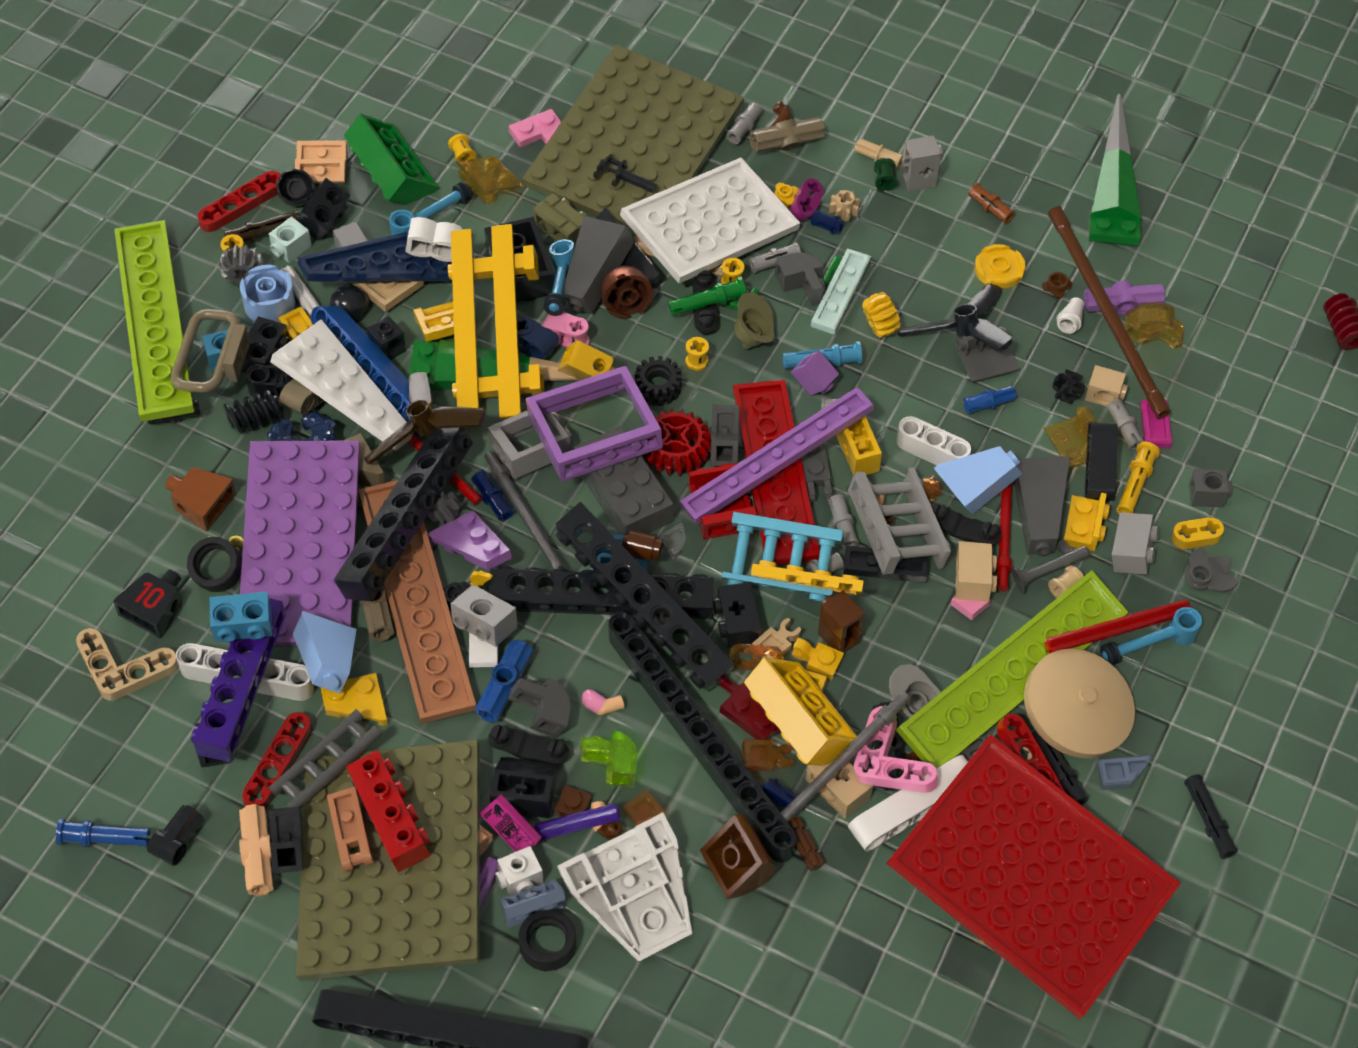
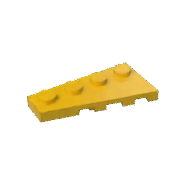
M760 560L759 564H752V577L822 588L835 592L844 590L846 594L862 596L864 581L859 580V577L831 576V572L815 570L814 573L804 572L803 567L787 565V569L778 568L776 563Z

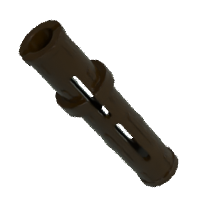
M297 210L256 223L247 222L245 226L224 231V235L235 234L240 236L243 242L249 240L254 242L259 237L269 235L271 231L290 217L296 220L299 213Z

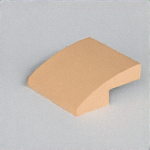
M346 140L297 141L295 169L304 170L312 177L314 184H320L325 178L333 183H345L347 164Z

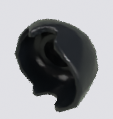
M294 168L281 174L276 182V189L279 198L285 204L298 207L307 203L315 190V185L308 173Z
M343 285L332 293L330 306L342 307L356 323L360 322L365 311L369 310L368 294L359 286Z

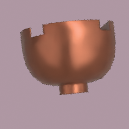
M621 266L611 270L604 277L600 288L604 306L609 314L616 318H632L631 314L636 312L641 314L651 304L653 298L651 283L646 275L639 269L631 266Z

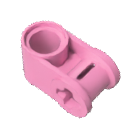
M565 312L558 316L548 314L541 325L555 332L560 340L559 345L567 348L574 340H579L587 345L590 344L589 336L586 334L589 329L588 322L583 318Z

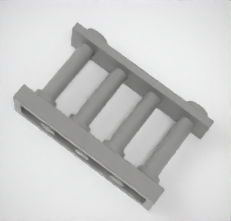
M911 467L908 469L903 482L873 485L869 482L865 472H855L848 492L882 574H893L900 559L933 556L937 568L942 569L951 553L950 543L944 537L923 489V482L918 477L915 468ZM905 493L909 503L881 505L877 502L875 495ZM914 513L918 524L890 526L886 523L884 516ZM923 534L927 545L899 548L895 544L893 537Z

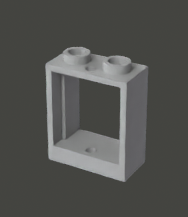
M528 410L488 427L490 446L513 479L552 463L543 443L518 453L510 440L535 430L529 419ZM555 412L546 413L544 418L562 453L571 451L570 443L573 441L571 433L567 428L561 426Z

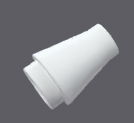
M1072 298L1069 304L1058 314L1056 319L1057 326L1062 332L1071 334L1080 329L1085 306L1082 299Z

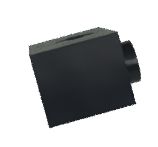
M751 582L718 586L717 598H713L715 615L720 614L721 621L718 622L720 638H725L727 648L752 645L761 636V625Z

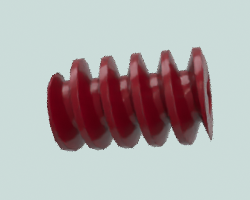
M1345 293L1333 295L1324 303V312L1340 348L1343 350L1354 349L1358 347L1357 301L1354 298H1349Z

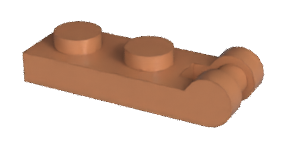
M356 787L327 795L343 870L345 872L353 870L354 866L362 863L365 866L373 864L374 857L370 848L359 793ZM359 846L360 852L350 855L349 849Z

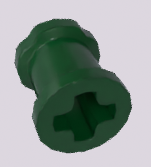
M881 158L874 163V171L877 173L875 179L877 189L889 191L896 187L897 178L894 175L896 167L894 160Z

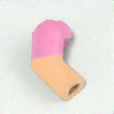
M588 689L582 694L583 705L597 715H605L624 709L621 695L606 699L592 689Z

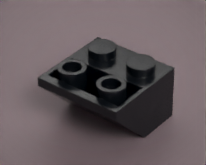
M501 757L494 770L490 803L502 794L520 815L549 819L558 764Z

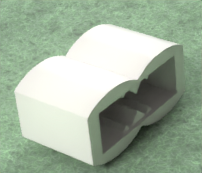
M422 217L412 218L406 252L418 257L431 256L440 261L452 262L451 231L462 230V227L449 222L436 223L433 220Z

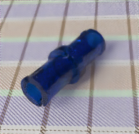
M485 470L474 474L471 481L482 494V501L491 507L500 522L511 518L514 511L503 498V491L494 485Z

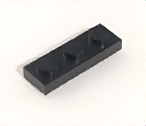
M846 545L843 574L926 583L928 556L900 559L893 574L883 575L872 548Z

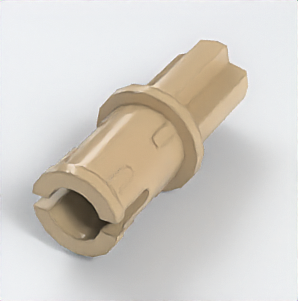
M859 139L855 145V152L874 159V162L881 158H890L894 160L895 169L897 170L902 164L903 155L885 148L883 144L878 146L864 139Z

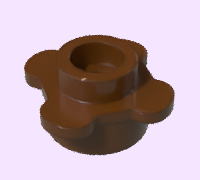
M1061 272L1051 273L1048 281L1042 283V289L1049 291L1056 298L1064 297V292L1072 287V282Z

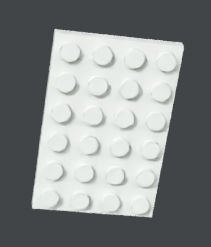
M738 158L624 207L620 213L623 220L678 283L697 276L703 270L708 271L721 265L727 258H737L797 231L800 226V222L742 158Z

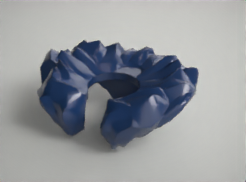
M313 411L303 415L301 418L303 429L308 430L310 428L312 430V435L306 440H296L291 436L293 433V423L286 418L276 422L267 433L269 441H334L336 422Z

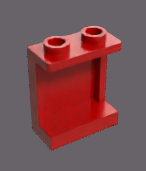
M727 463L719 467L700 468L689 472L688 488L690 494L738 463ZM747 493L716 513L701 516L699 527L703 540L738 534L737 527L731 523L733 512L757 516L755 506L751 507Z

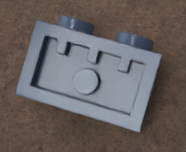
M554 879L498 900L507 927L511 928L522 924L529 915L539 910H562L564 908L563 900H566L563 888Z

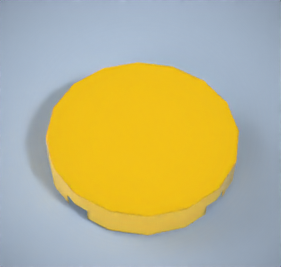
M994 244L987 246L981 250V253L975 259V273L984 284H995L1002 289L1010 288L1018 284L1025 273L1026 267L1023 256L1017 250H1011L1010 246Z

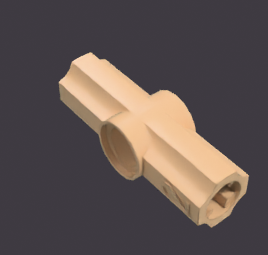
M256 804L246 805L245 808L239 810L242 839H239L242 864L245 866L246 888L248 895L265 896L269 892L274 891L270 851L271 838L270 834L268 835L267 814L264 806Z

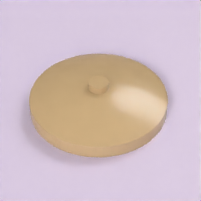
M1080 649L1058 650L1048 654L1039 661L1027 678L1024 689V702L1028 717L1038 734L1058 751L1076 758H1099L1114 751L1129 736L1135 719V704L1131 690L1120 672L1102 657Z

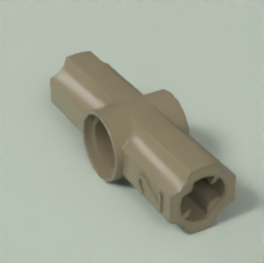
M819 117L797 122L794 119L784 120L772 127L751 131V148L755 153L780 148V150L793 149L801 145V143L823 139L825 137V126Z
M382 585L373 601L361 600L370 639L377 640L378 642L388 640L394 634L389 606Z

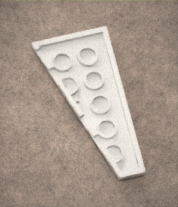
M319 320L272 354L271 363L382 442L407 423L322 320ZM413 433L406 437L404 440H402L400 443H398L396 446H394L392 449L397 451L400 447H402L405 443L412 439Z

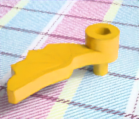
M481 570L479 572L474 571L470 576L471 582L469 585L473 584L482 588L484 583L490 580L493 575Z

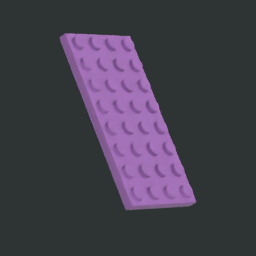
M250 441L240 594L268 591L270 599L283 602L286 617L274 647L297 646L293 631L303 611L352 627L353 600L344 598L333 579L356 546L360 460L359 441Z

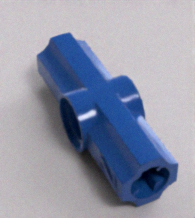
M518 639L511 641L500 663L492 669L491 680L475 708V713L482 720L490 723L499 721L509 702L510 689L522 677L534 653L533 648L526 642ZM504 679L510 680L505 683L499 682Z

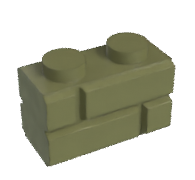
M552 193L544 199V202L541 201L533 208V217L536 225L556 241L568 239L574 243V246L576 245L582 220L585 216H588L584 212H578L572 208L567 199H560Z

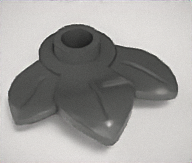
M1202 547L1190 554L1188 559L1190 568L1186 572L1185 580L1191 588L1195 590H1206L1209 588L1216 592H1227L1237 586L1238 581L1227 575L1231 565L1230 557L1209 558L1207 552Z

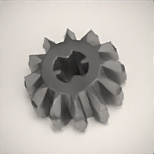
M235 244L233 249L226 248L224 254H221L219 263L221 277L226 278L227 283L235 282L237 287L242 278L244 280L249 275L248 271L263 265L262 255L257 253L256 248L248 249L247 245L238 247Z

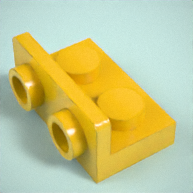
M1101 492L1099 500L1072 495L1063 539L1069 546L1075 548L1085 546L1087 550L1095 551L1097 542H1103L1106 526L1101 525L1102 519L1107 520L1110 504L1105 503L1106 493Z

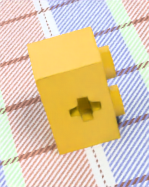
M864 416L836 435L853 476L855 472H865L866 475L880 472L882 452L867 418Z

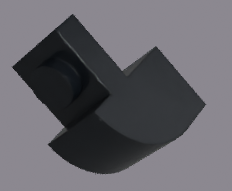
M300 806L270 809L272 837L270 851L273 874L303 871L304 847Z

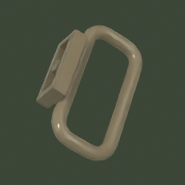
M204 309L191 317L171 372V382L174 387L186 392L206 393L219 387L224 375H226L227 381L238 382L249 349L250 338L246 325L240 324L236 314L226 310ZM204 320L228 321L230 325L213 377L206 382L183 380L181 377L199 324Z

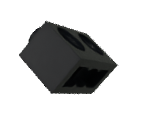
M325 178L316 187L296 220L309 230V235L318 241L325 234L330 236L337 226V223L334 222L337 217L341 218L349 207L345 203L350 195Z
M257 317L248 333L250 345L241 372L246 373L247 369L257 364L275 366L270 362L272 354L291 341L286 324Z

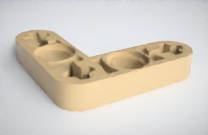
M92 628L84 629L76 638L79 652L101 696L106 700H116L172 675L178 669L176 654L170 648L163 647L117 667L98 630ZM91 639L94 642L96 651L91 652L89 645L86 643L87 640ZM166 659L169 664L164 666L160 660ZM97 660H108V665L103 669H95L93 667ZM149 664H152L155 671L151 672ZM136 669L146 671L145 675L140 679L130 677L131 673ZM123 676L126 677V684H124V681L122 679ZM113 682L115 688L110 690L107 684Z

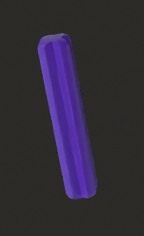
M613 803L536 823L534 830L542 837L540 840L618 821L621 819L620 809L617 804Z

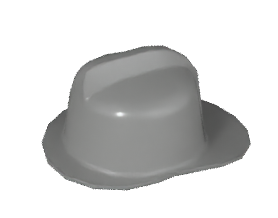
M900 665L890 676L889 689L893 700L902 691H905L911 697V700L899 711L907 720L941 693L926 674L915 665Z

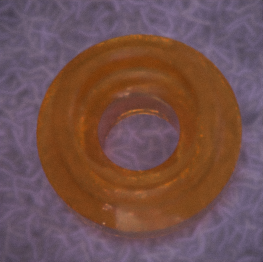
M930 474V477H923V489L930 501H934V496H940V480H934V474Z

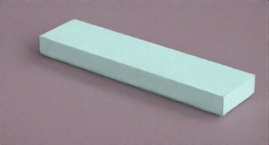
M847 248L811 320V327L835 335L868 268L871 256Z

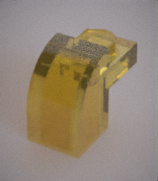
M1145 303L1126 312L1125 329L1128 335L1139 344L1143 345L1158 337L1174 349L1183 346L1184 325L1174 318L1175 308L1163 303Z

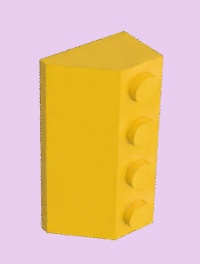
M763 658L744 682L751 691V697L761 704L766 711L767 718L778 726L782 732L783 739L794 747L797 751V757L806 765L825 766L831 763L857 737L799 662Z

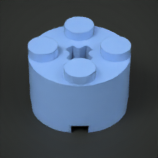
M261 265L248 271L249 275L244 280L242 278L240 292L246 315L253 323L258 316L279 322L278 317L294 310L296 302L292 280L285 270L284 272L278 270L277 266Z

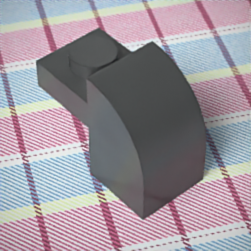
M791 253L776 257L775 274L783 291L787 292L803 287L811 305L820 304L822 293L825 292V284L822 279L823 264L816 257L807 253Z
M712 404L710 466H722L723 464H735L738 462L739 405Z
M520 678L510 689L509 700L534 708L530 729L557 738L567 727L571 709L570 699L566 690L557 681L548 678L542 685H539L532 679Z

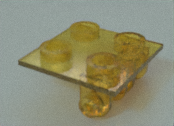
M495 156L456 162L460 167L459 177L485 203L490 204L495 200L494 195L496 191L523 187L515 175Z
M1080 406L1076 409L1077 414L1075 417L1044 427V431L1059 455L1069 456L1068 469L1086 463L1089 422H1098L1091 413L1090 408Z

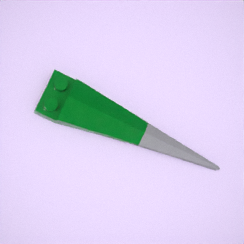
M1119 93L1115 103L1090 216L1089 241L1139 246L1141 213L1122 98Z

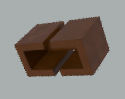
M844 590L835 596H828L822 602L818 635L831 648L843 653L861 642L863 630L861 627H863L865 617L864 611Z

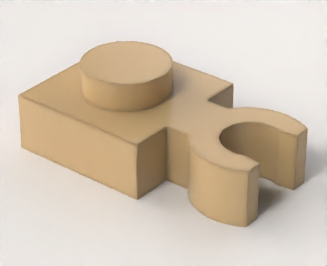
M786 618L781 622L780 630L776 631L770 627L752 643L751 650L762 659L772 658L780 660L791 650L792 644L790 642L796 641L800 637L801 628L798 627L792 632L788 631L787 628H789L791 620Z

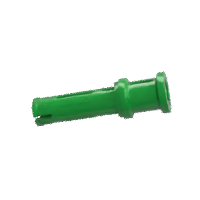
M739 276L735 281L724 284L719 282L714 285V288L678 299L668 300L669 310L673 317L716 303L726 305L727 301L740 298L747 291L742 277Z

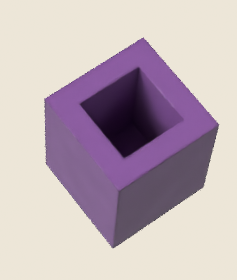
M820 350L805 356L791 371L792 375L810 396L819 392L822 394L826 393L833 387L834 383L832 381L839 375Z

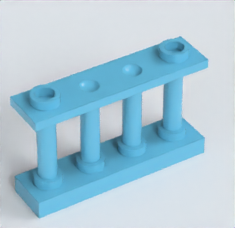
M733 512L731 523L737 527L739 536L732 573L722 572V579L727 580V585L751 582V585L808 594L810 600L823 602L828 596L833 595V590L743 575L749 537L750 534H753V530L764 531L766 541L762 560L770 562L774 560L777 538H780L781 534L792 536L791 540L794 542L790 565L799 567L801 566L804 543H807L808 539L818 540V545L821 546L817 570L827 572L831 550L835 548V544L842 543L843 530Z

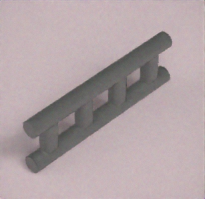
M355 709L268 787L275 796L284 790L293 799L287 804V807L300 806L301 808L382 735L381 731L376 726L368 732L362 728L358 722L364 717ZM350 731L358 741L347 751H344L336 742ZM328 751L337 760L323 771L314 762ZM306 770L315 780L301 791L292 781Z

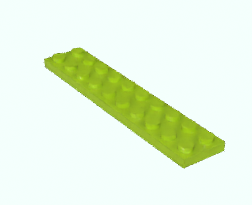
M165 220L116 228L114 231L140 421L145 422L193 413L192 392L178 390L171 382V372L183 340V332ZM186 362L181 378L185 381H190Z
M1091 570L900 725L896 731L922 762L930 763L937 769L956 757L1024 700L1025 684L1030 672L1039 661L1050 654L1044 645L1045 640L1052 636L1123 617L1128 611ZM1091 643L1084 644V645L1077 646V647L1070 648V649H1080V650H1084V649L1087 648Z

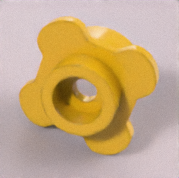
M777 183L774 194L786 207L791 206L798 188L784 183Z

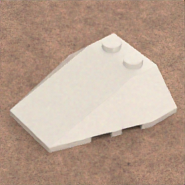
M664 813L557 866L570 894L638 962L692 934L687 899L682 882V868L680 867L677 851V838Z

